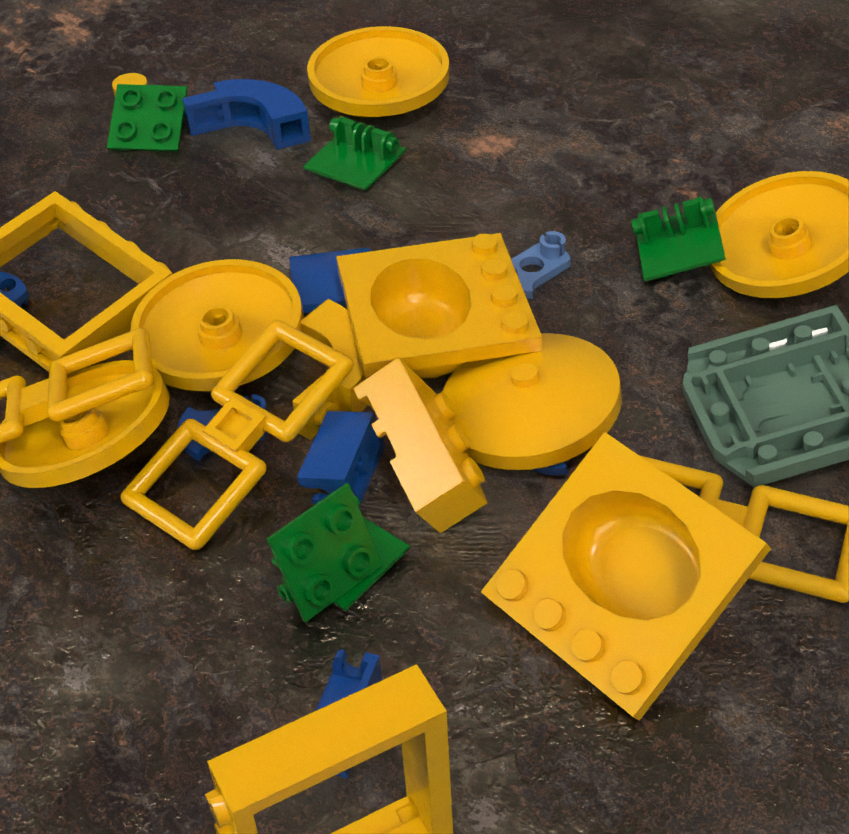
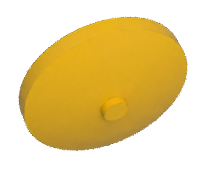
M391 26L367 27L337 35L320 45L311 55L307 65L309 87L318 101L335 111L361 117L393 116L425 106L443 92L448 84L450 75L448 54L437 40L419 31Z
M798 171L779 174L760 180L742 189L729 198L716 212L726 260L710 264V268L722 284L735 292L759 298L798 296L825 287L849 272V180L844 177L819 171Z
M224 259L190 266L158 283L144 296L137 306L131 321L130 331L144 328L149 332L152 366L158 370L166 385L190 391H212L216 384L272 321L281 320L302 332L301 320L304 318L298 290L282 272L255 261ZM279 340L241 385L252 382L275 369L295 348Z
M541 333V351L462 363L451 374L442 392L449 397L455 406L457 415L453 417V420L463 430L471 444V448L466 450L468 456L475 462L492 468L531 470L556 465L590 449L604 432L608 433L612 428L622 405L619 373L612 359L602 349L586 340L564 334Z
M133 360L100 363L68 374L67 398L134 373ZM153 367L154 379L152 385L140 391L61 421H53L48 417L23 427V433L19 437L0 444L1 475L5 480L16 486L46 488L85 478L119 461L141 445L155 431L167 412L170 397L160 373Z

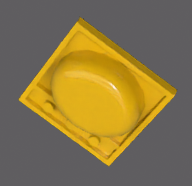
M501 233L479 234L475 237L336 256L337 270L365 378L372 376L398 357L420 378H437L454 372L465 362L542 350V335Z
M604 432L482 589L481 593L627 713L640 721L771 548L765 541Z

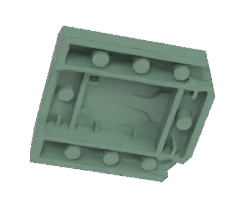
M837 305L689 347L687 371L684 373L682 383L683 396L716 462L752 487H756L849 460V323Z

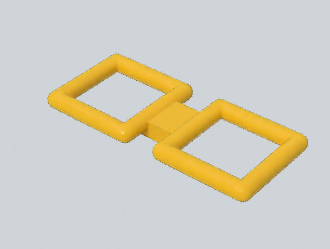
M281 320L272 321L212 389V399L223 406L207 426L195 419L185 420L122 491L120 497L122 503L190 549L200 550L265 474L266 464L263 460L249 452L265 432L283 442H291L352 371V359ZM279 340L330 367L285 421L235 392ZM192 440L243 470L195 527H192L145 496L147 491Z
M137 328L54 360L49 366V378L27 387L25 379L18 375L0 381V400L7 398L5 422L0 424V444L19 437L23 433V427L49 417L53 421H61L151 386L154 378L149 332L144 328ZM133 349L134 373L67 398V374Z
M641 456L680 484L700 489L699 497L759 538L768 506L847 525L835 580L762 561L748 579L840 603L849 602L848 505L765 485L754 487L748 506L719 500L723 487V479L720 475Z

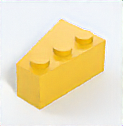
M399 357L353 388L358 399L369 405L379 418L371 425L377 437L382 438L387 434L396 456L390 463L414 511L439 533H442L488 503L480 485L485 482L484 475L476 462L467 454L466 450L471 448V444L463 430L455 424L453 417L457 415L456 408L444 392L436 394Z

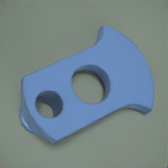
M549 231L545 233V236L542 234L539 243L511 259L514 268L517 269L519 280L527 299H533L535 288L571 267V258L565 250L566 238L562 233ZM532 264L540 266L542 269L537 272H526L521 268Z

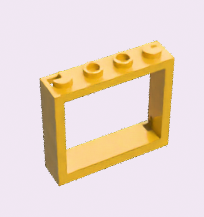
M56 191L0 227V267L57 228H60L138 283V285L66 339L61 338L0 293V336L48 372L49 366L54 360L129 332L134 312L144 296L158 283L172 275V272L164 263L155 261L142 252L134 242L125 240L112 231L105 222L96 220L83 211L76 202L69 201Z
M415 664L208 760L207 763L215 789L206 793L205 797L216 821L214 823L216 833L258 834L253 814L401 744L406 796L330 834H453L447 711L419 666Z

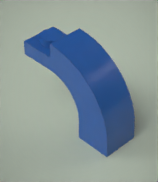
M253 79L224 80L213 83L214 91L182 98L187 128L191 136L227 127L248 126L265 132L270 137L276 150L311 141L306 107L295 93L278 84Z

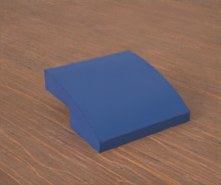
M370 248L289 257L291 279L300 295L303 313L312 312L327 299L347 308L337 270L336 256L370 252Z

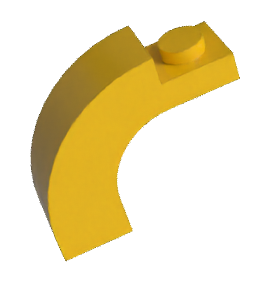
M330 299L324 301L301 320L302 332L350 357L353 361V369L299 432L300 435L309 440L317 435L327 411L363 412L367 406L364 401L361 402L353 389L367 378L364 377L348 309ZM322 376L318 378L313 384H311L306 390H304L292 401L293 410L300 404V402L311 391V389L322 378Z

